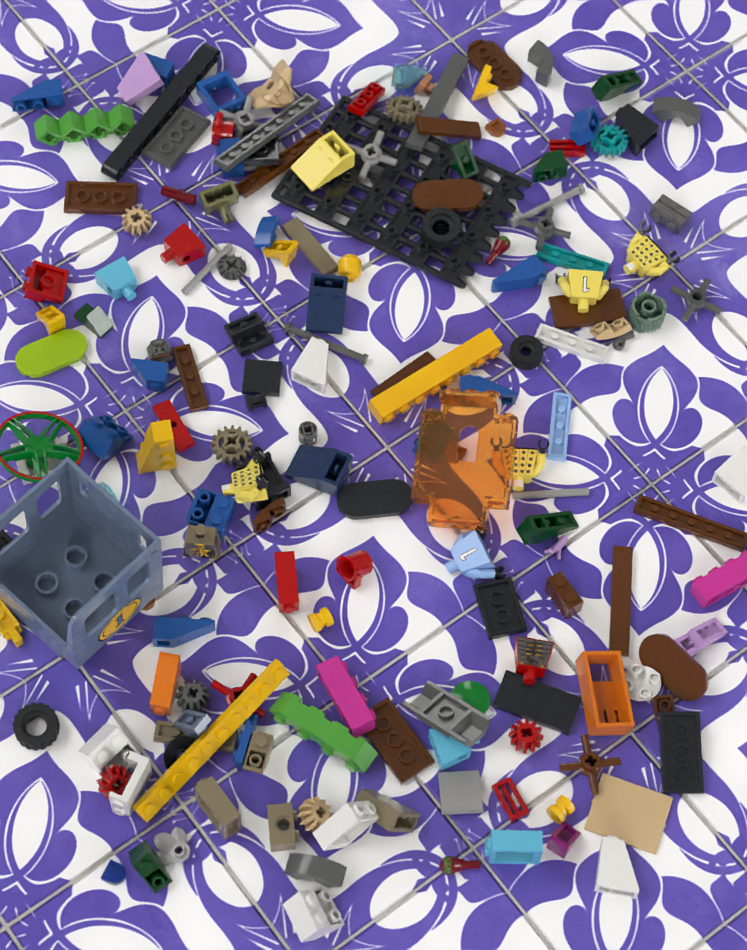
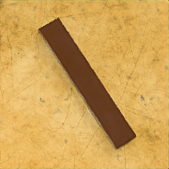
M317 128L279 154V165L261 166L235 185L237 192L246 199L289 169L325 134Z
M641 494L633 510V513L739 552L744 551L747 542L746 532Z
M613 545L608 651H621V656L628 657L633 547Z

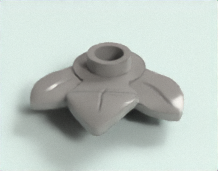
M177 826L172 830L171 834L159 833L154 836L155 846L159 850L157 854L164 866H169L174 861L184 862L191 853L190 846L186 843L187 835L185 831ZM182 848V852L177 854V850Z

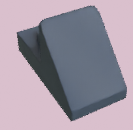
M185 709L173 725L187 736L197 740L210 727L208 724L212 719L207 714Z

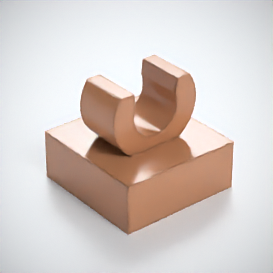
M427 72L413 92L419 95L423 90L424 94L429 96L436 87L433 83L429 82L433 76Z

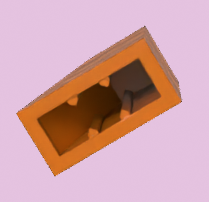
M166 652L159 653L150 699V710L155 715L171 716L175 694L182 673L180 655Z

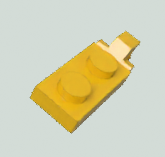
M0 598V634L6 641L11 639L18 648L24 644L23 638L19 634L23 631L18 621Z

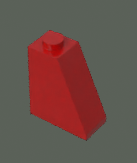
M294 551L274 552L279 612L289 614L299 611Z

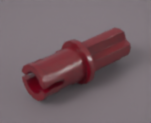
M163 185L161 189L162 196L192 206L195 204L197 195L182 191L181 188L178 190Z

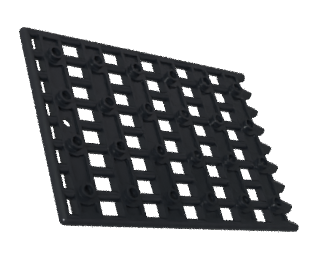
M345 95L342 96L319 127V130L324 133L330 127L332 129L329 132L334 130L344 142H346L348 137L362 142L359 146L360 148H364L367 144H373L379 130L383 131L385 134L379 148L383 153L397 159V165L393 166L379 162L377 166L384 169L381 175L368 171L366 177L376 181L372 188L358 182L364 162L361 155L355 153L354 167L335 177L336 180L332 186L325 183L319 187L328 191L323 198L311 193V190L290 167L272 192L271 197L460 289H465L467 284L459 276L475 275V270L468 265V262L483 263V257L476 250H491L492 245L485 239V236L493 238L500 236V232L492 225L508 224V219L501 214V211L514 213L516 206L509 199L523 200L524 194L517 187L530 188L532 186L531 181L473 155L479 173L467 179L474 180L478 184L482 182L494 189L491 194L483 192V199L486 201L482 207L477 206L476 209L472 210L477 212L474 220L460 214V212H454L458 214L461 222L469 225L466 232H460L461 239L457 245L449 246L448 249L453 251L449 258L435 252L436 248L424 241L423 235H421V228L411 224L415 217L423 220V217L426 215L420 211V208L414 206L412 193L415 186L423 181L455 179L445 174L449 167L454 169L450 161L454 160L450 149L451 144L430 135L428 142L440 147L436 153L426 148L419 152L405 147L406 141L414 127L404 122L399 124L398 120L394 122L393 117L388 118V115L371 108L367 113L379 118L374 125L363 120V117L347 111L349 104L354 99ZM345 103H346V104H348V106H347V108H346L345 111H344V110H342V107H343V106L345 105ZM337 115L340 116L337 122H333ZM357 125H360L370 130L367 136H363L353 130ZM398 127L409 132V134L404 139L392 132ZM387 139H390L401 146L395 151L384 144ZM420 153L432 160L428 165H425L415 160V157ZM411 165L424 172L420 177L406 172V170ZM488 170H491L502 177L499 182H496L484 175ZM293 175L296 176V179L293 181V183H290L289 181L291 180ZM401 178L415 183V185L409 190L397 183ZM284 188L288 189L284 195H280ZM353 188L367 193V195L361 200L350 195V192ZM395 190L406 195V198L403 202H400L389 195ZM305 198H308L318 203V206L315 210L301 205ZM345 200L358 206L354 213L341 207ZM384 202L398 208L394 215L380 209ZM336 212L349 218L346 225L332 219ZM375 215L389 220L387 226L383 227L372 222ZM439 220L433 224L432 229L438 235H445L450 231V226L447 222ZM367 227L381 233L377 240L363 234ZM407 229L421 236L417 243L403 236ZM398 242L412 248L409 255L394 249ZM430 257L444 263L440 271L426 264Z

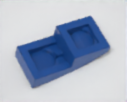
M279 215L262 217L255 235V248L272 246L277 238L275 230L281 222Z

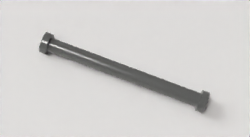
M287 322L284 327L285 333L290 332L309 341L311 337L322 339L329 344V349L361 361L363 365L368 360L369 355L366 353L363 355L292 326L290 322Z

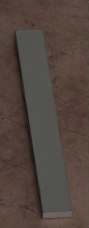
M453 53L420 116L440 118L469 63V57ZM415 124L405 147L422 152L430 135L418 134Z
M306 93L214 159V164L228 172L320 106V101Z

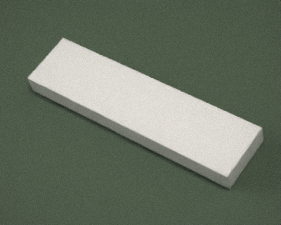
M540 323L535 335L542 344L602 365L610 348Z

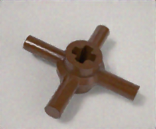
M583 734L580 737L584 754L579 757L578 762L559 764V771L579 770L589 779L591 795H598L599 788L596 775L600 773L602 767L621 765L620 757L601 759L596 753L591 751L589 735Z

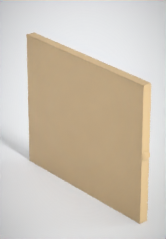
M602 773L598 784L599 794L595 795L591 801L592 805L584 830L604 837L609 835L616 836L620 840H624L628 846L656 855L663 829L666 827L665 823L673 797Z

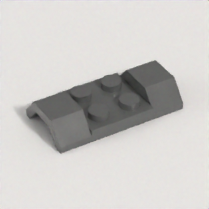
M429 680L425 683L422 693L411 703L402 702V706L417 715V719L449 738L451 736L469 747H472L485 735L491 722L490 717Z

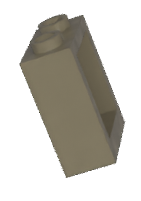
M212 776L198 781L196 787H194L196 802L222 838L226 840L242 829L241 814Z

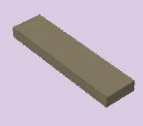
M298 217L282 225L285 233L291 240L299 243L298 248L320 274L329 275L338 270L337 263Z
M157 720L153 742L168 744L176 737L187 735L173 725L174 722ZM234 732L217 751L233 754L236 748L238 732Z

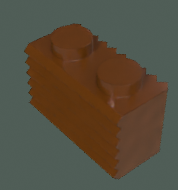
M560 571L547 578L544 591H547V594H549L553 603L556 604L555 606L558 607L564 619L579 613L584 601L564 573Z

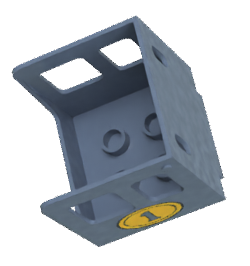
M66 457L0 515V531L23 511L27 525L21 534L0 551V598L4 601L7 608L60 658L64 657L78 670L164 589L161 539L69 457ZM57 482L59 499L39 516L38 498ZM82 483L87 488L88 495L84 492ZM141 536L146 541V547L141 542Z

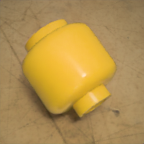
M345 254L339 259V276H348V282H354L355 279L361 276L362 262L356 255Z

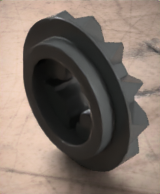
M233 254L232 256L226 255L223 259L220 258L218 272L223 278L237 280L246 273V261L241 256L237 257ZM235 264V268L229 269V265Z

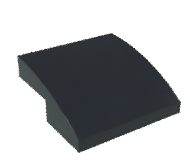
M257 312L223 326L240 357H244L274 343L272 335L265 328L264 321Z

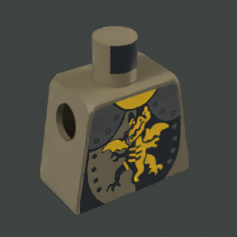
M202 524L197 526L189 525L184 539L182 556L219 559L222 541L217 529L206 527Z

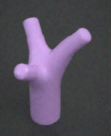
M562 535L557 543L551 548L544 550V553L553 554L556 552L557 560H560L561 549L568 541V537Z

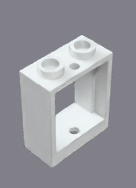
M369 800L348 802L315 830L313 835L323 851L346 848L380 817L376 812L375 806Z

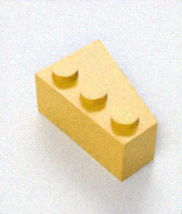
M170 419L151 422L144 435L145 440L140 443V450L135 454L139 474L159 470L168 471L172 468H177Z

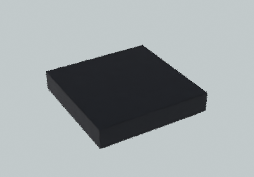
M245 359L242 394L256 395L263 391L265 396L279 397L282 362Z

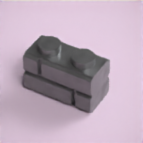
M662 194L652 205L649 216L653 221L665 225L669 231L679 234L690 222L693 212Z

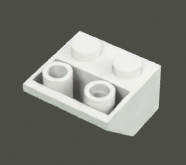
M107 722L77 751L85 762L98 774L99 772L105 773V766L112 768L113 764H117L119 767L123 765L127 770L129 768L127 760L131 751L138 753L120 729Z
M326 887L299 891L283 904L301 942L316 940L345 925Z

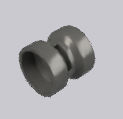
M305 421L300 424V444L313 446L317 442V426L315 423Z

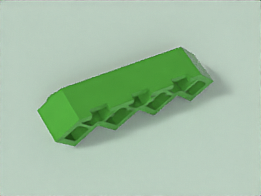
M120 103L108 113L96 107H93L84 116L69 110L59 120L44 114L34 123L36 140L50 146L57 145V142L68 141V143L80 142L82 138L92 137V140L107 138L106 135L116 133L117 136L125 135L135 126L133 110Z
M284 691L269 709L274 715L273 719L278 724L293 726L298 731L297 735L305 741H316L322 747L321 751L325 755L340 757L346 763L345 767L349 771L365 773L378 755L365 739L360 736L356 739L349 733L348 728L336 720L334 723L328 720L324 712L313 705L308 707L301 702L302 698L298 695Z

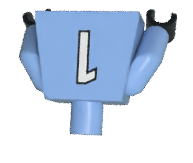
M479 525L476 527V530L459 534L453 547L450 549L454 559L445 563V567L450 574L460 570L465 577L495 578L496 580L505 578L506 574L501 575L499 573L505 569L503 566H498L496 570L493 569L495 565L482 541L487 532L480 533L483 529L482 526Z

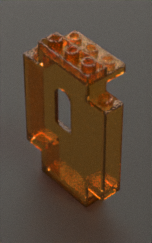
M457 388L440 390L441 411L429 408L421 412L411 499L416 504H429L427 523L430 527L487 531L490 509L509 510L519 425L518 418L511 413L501 415L502 397L497 391L479 392L476 389L460 391ZM466 427H474L479 433L475 462L457 461L460 433Z

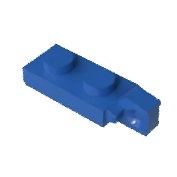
M252 713L243 723L245 726L244 730L239 733L238 743L240 744L238 750L235 749L232 759L237 770L244 771L243 765L253 731L256 730L259 719L258 714Z

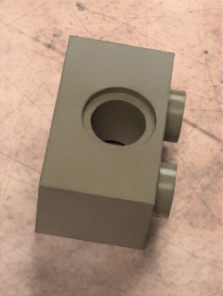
M292 803L267 805L271 852L296 850V842H300L299 829L295 830L294 822H298L297 809L293 810ZM287 824L289 828L287 830H280L278 826Z

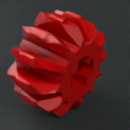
M527 718L524 723L518 720L517 725L513 724L511 726V732H509L508 737L511 739L510 745H516V752L521 748L524 754L527 753V749L533 753L535 752V747L540 748V741L543 740L544 736L540 734L542 728L535 727L536 721L530 724Z
M113 764L112 768L105 766L106 772H99L102 778L96 780L97 784L100 785L98 787L99 792L103 793V796L108 799L110 791L122 795L132 774L123 765L119 767L117 764Z

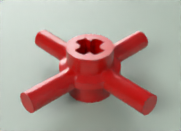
M251 672L242 687L229 689L215 679L210 686L226 696V703L229 707L258 676ZM258 707L253 713L263 718L266 711Z

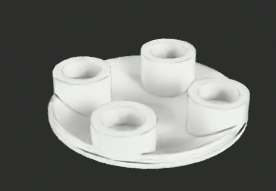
M634 664L631 666V669L625 672L630 699L647 701L655 697L660 691V674L654 669Z

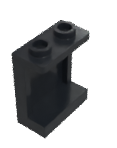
M269 451L265 453V460L259 461L263 473L269 478L267 487L268 499L251 502L257 512L281 497L285 499L291 496V486L288 481L285 482L271 459ZM251 460L240 462L235 467V472L246 468Z

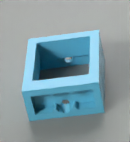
M491 830L490 837H486L484 856L488 857V864H539L543 853L542 831Z

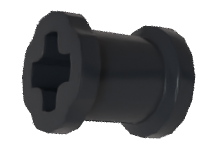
M263 391L256 395L244 396L249 412L258 407H267Z

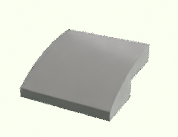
M479 770L438 772L441 815L483 813Z

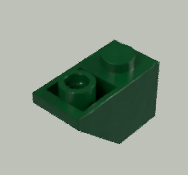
M563 151L546 152L533 169L532 183L566 177L568 165Z
M146 840L128 852L131 865L154 893H157L173 882L158 854Z

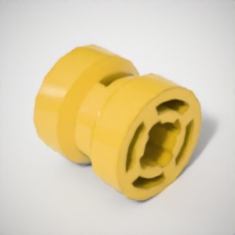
M327 607L319 609V613L307 615L309 624L315 633L321 631L324 625L329 627L334 624L333 617Z
M563 795L556 799L554 805H550L546 809L548 816L559 825L565 821L567 815H571L575 811L572 802Z

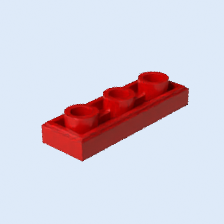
M370 82L349 104L347 111L364 117L385 94L386 88L378 83Z
M170 399L152 406V410L159 421L170 419L171 427H175L172 428L177 453L195 446V442Z

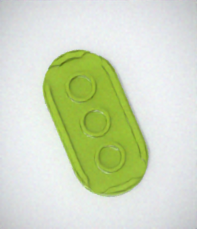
M65 329L23 346L17 352L15 357L16 368L21 375H26L30 378H40L83 359L87 350L86 338L77 330Z

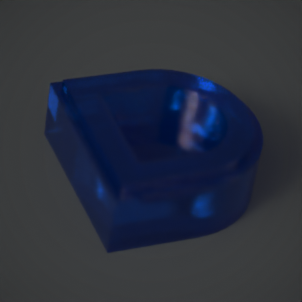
M110 859L101 876V880L110 885H119L126 878L125 868L122 864Z

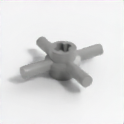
M249 95L246 98L243 110L238 111L236 114L219 109V112L223 113L224 118L234 121V126L237 129L235 138L240 137V140L243 137L244 131L251 128L257 129L262 125V123L254 121L250 113L254 97Z
M379 130L373 144H367L364 148L347 144L354 153L361 155L364 162L359 174L361 179H365L370 167L377 165L379 162L393 166L397 165V159L382 155V151L379 148L385 134L383 131Z

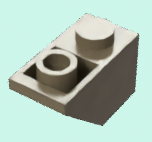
M253 731L243 770L263 775L274 746V735Z

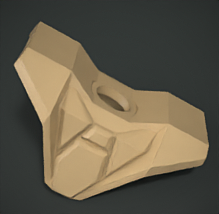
M281 59L273 68L271 77L262 86L253 89L249 96L254 97L252 107L255 110L268 107L285 109L295 102L290 86L292 68L288 66L285 60Z

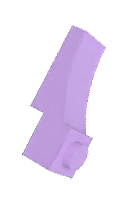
M714 617L690 629L687 634L674 641L693 657L713 642L724 637L728 631Z

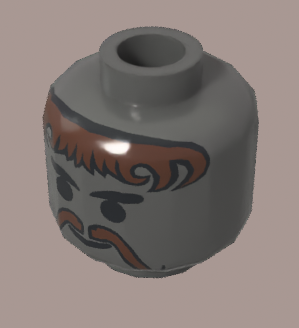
M164 339L152 340L147 346V354L150 361L169 363L172 360L171 346Z

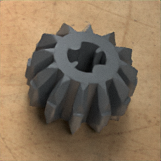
M193 679L192 683L189 684L185 680V686L179 685V692L175 694L176 699H178L177 705L182 706V711L185 709L192 711L197 709L201 713V707L207 708V701L210 700L209 688L204 687L202 681L196 684V680Z

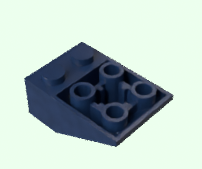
M311 273L306 331L342 335L348 276Z
M300 445L284 477L337 497L352 468L353 455L334 448Z

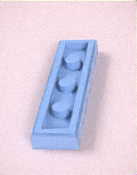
M553 393L547 460L566 462L572 394Z

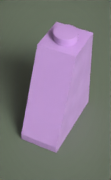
M143 51L138 55L117 87L119 99L123 104L126 102L129 106H132L164 85L153 64Z

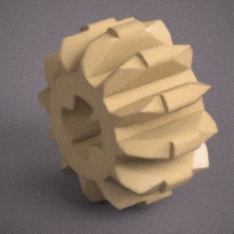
M134 205L132 210L126 208V214H122V226L125 227V231L127 233L131 231L132 236L136 233L141 236L142 231L147 233L148 227L152 226L150 222L152 216L148 215L149 211L147 209L143 210L141 205L138 209Z
M319 796L308 798L298 808L300 813L297 817L301 818L300 825H305V831L311 830L313 834L315 830L333 815L329 810L331 806L326 805V799L320 800Z

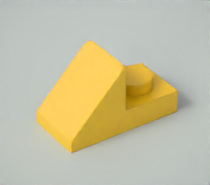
M487 64L484 66L471 101L493 95L499 87L489 83L492 77L490 73L491 66Z
M275 240L272 246L267 247L263 253L267 258H279L284 267L287 268L296 256L299 243L294 240Z
M52 305L35 313L37 319L45 325L49 335L66 328L64 313Z

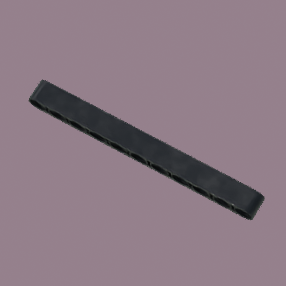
M203 43L106 159L101 168L102 174L116 181L123 177L142 154V150L193 92L196 88V83L201 81L216 64L221 54L219 49L207 43Z

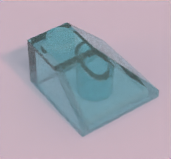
M395 63L393 65L391 86L395 87V90L405 91V88L411 87L426 75L429 67Z

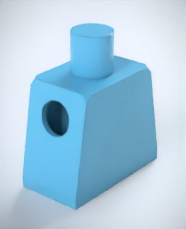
M124 256L94 272L97 285L113 299L118 300L124 296L128 301H131L136 297L134 291L137 288L136 277Z
M433 728L429 729L428 738L441 772L471 756V747L463 745L451 736L448 738Z

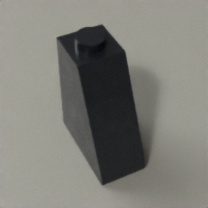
M629 103L623 108L620 107L615 113L616 127L620 126L619 130H625L624 135H628L627 146L635 157L657 138L660 126Z

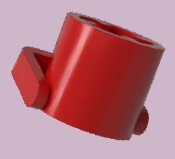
M216 112L212 122V145H217L219 139L234 138V121H223V113Z
M364 550L356 551L347 556L340 555L337 558L336 571L353 590L360 587L362 576L371 573L373 570L372 559Z

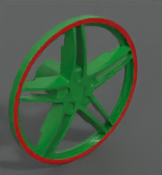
M28 411L13 415L0 425V439L4 431L9 427L14 432V436L23 444L2 452L0 451L1 466L15 477L38 483L44 478L41 475V469L44 468L45 476L48 474V458L64 460L66 457H69L78 466L82 461L84 452L82 438L77 429L62 417L42 411ZM25 419H45L52 422L37 437L19 421ZM57 423V426L54 428L49 438L46 437V434L50 431L53 425ZM61 427H64L73 436L77 450L53 444ZM27 459V466L35 470L37 477L23 474L12 468L7 462Z

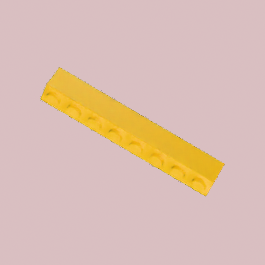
M489 327L370 399L367 408L380 425L384 422L389 423L396 417L395 415L400 412L402 414L406 413L411 408L410 406L415 403L417 405L422 403L430 394H437L441 387L445 385L450 386L459 376L469 374L472 368H479L487 359L496 358L500 354L499 351L503 344Z

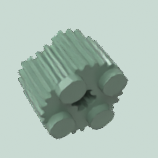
M646 290V292H639L638 296L632 299L628 319L631 322L630 325H633L637 333H649V331L652 333L653 330L656 331L662 327L667 312L665 298H659L658 295L655 296L654 293L652 295L651 292Z

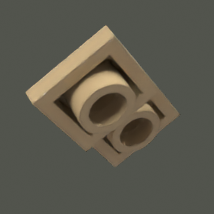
M623 317L615 320L611 325H608L606 321L598 323L589 331L596 340H605L621 336L633 329Z

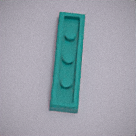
M544 243L542 250L536 253L540 261L565 269L603 272V278H605L609 267L607 262Z

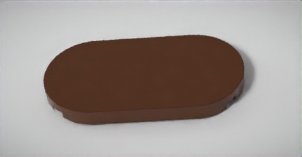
M479 39L469 45L467 57L470 58L469 63L480 74L486 64L492 67L490 71L492 74L490 84L499 87L498 90L501 91L514 90L521 84V68L495 42Z
M466 178L423 181L415 186L412 193L414 206L420 208L425 213L437 207H446L453 210V212L471 211L476 209L483 200V189L480 184Z
M661 633L652 634L641 642L639 658L642 665L658 672L661 683L677 698L683 701H694L706 693L709 683L706 670L670 636Z

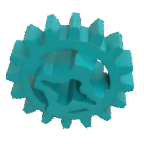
M604 123L603 127L599 126L596 139L591 141L590 146L594 147V152L599 151V156L605 154V158L608 155L614 158L615 154L621 156V152H625L628 145V135H624L625 130H619L620 126L615 128L612 123L610 126Z

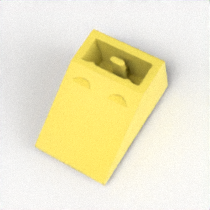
M332 130L319 138L291 166V169L311 191H314L354 167L355 153Z

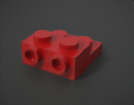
M33 260L31 266H27L25 276L28 279L24 281L21 290L25 292L24 298L40 303L44 299L62 304L69 271Z

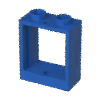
M227 70L196 83L197 95L213 118L216 112H219V109L234 114L243 110L246 96ZM228 86L237 99L218 107L210 94Z

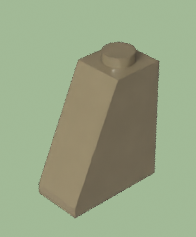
M361 789L356 797V802L369 800L375 806L376 812L380 817L375 821L377 824L389 832L413 833L421 816L419 812L373 789Z

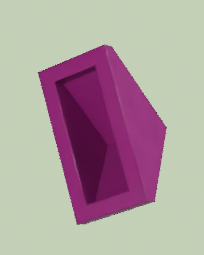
M563 822L550 836L546 848L564 859L581 835V832Z

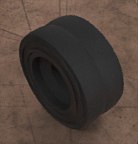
M521 335L513 340L510 346L509 358L515 367L521 370H531L540 364L543 356V346L536 337ZM527 349L531 352V355L525 356L521 351Z

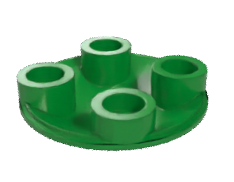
M461 682L451 692L452 695L483 714H486L490 706L489 692L478 682Z

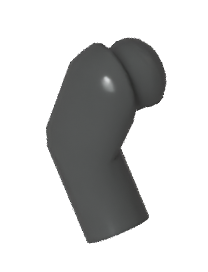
M633 330L615 337L613 341L614 349L622 350L627 340L635 338Z

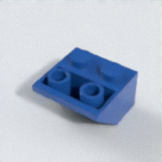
M107 415L84 419L78 431L83 445L102 460L113 458L133 437L126 428L113 422V418Z
M198 488L185 522L189 525L197 526L202 524L206 527L216 528L223 542L236 511L235 498Z

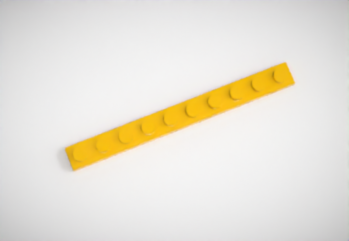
M275 658L132 806L146 823L290 675L280 660Z

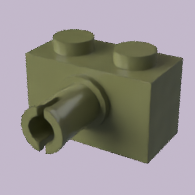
M230 180L199 192V201L205 215L219 211L224 225H227L228 220L229 223L234 221L229 206L239 203V194L233 181Z

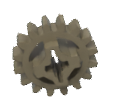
M402 94L399 97L393 95V98L389 97L388 101H386L385 113L388 114V118L393 117L394 122L398 120L399 124L402 122L409 124V121L415 123V118L420 116L423 111V105L420 104L419 100L415 101V97L409 98V95L403 97Z
M231 425V429L224 426V431L218 429L217 435H213V441H211L212 453L216 454L217 460L222 458L223 464L226 461H229L230 465L233 464V461L239 464L240 459L246 461V455H251V449H253L252 437L248 436L247 430L242 432L241 426L237 429H234V425Z

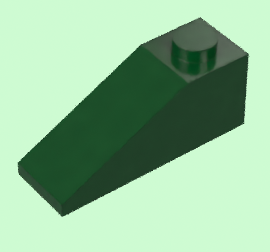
M631 69L602 75L591 87V91L599 102H603L641 85L643 81L635 70Z
M571 511L527 516L516 530L524 545L541 543L577 529L579 525Z

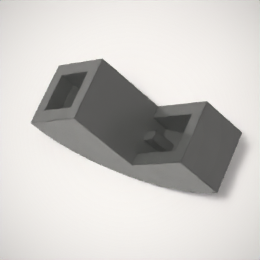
M538 39L529 49L527 61L538 67L535 82L546 88L551 80L553 56L549 48Z
M660 97L654 99L652 113L660 122L679 117L688 127L700 123L701 109L694 103L682 98Z
M290 853L284 873L296 880L310 878L327 888L342 887L347 867L320 856Z

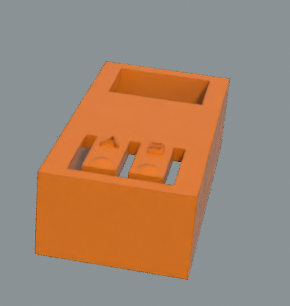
M582 651L575 660L588 735H627L633 729L635 723L621 651ZM607 664L611 681H592L589 665Z

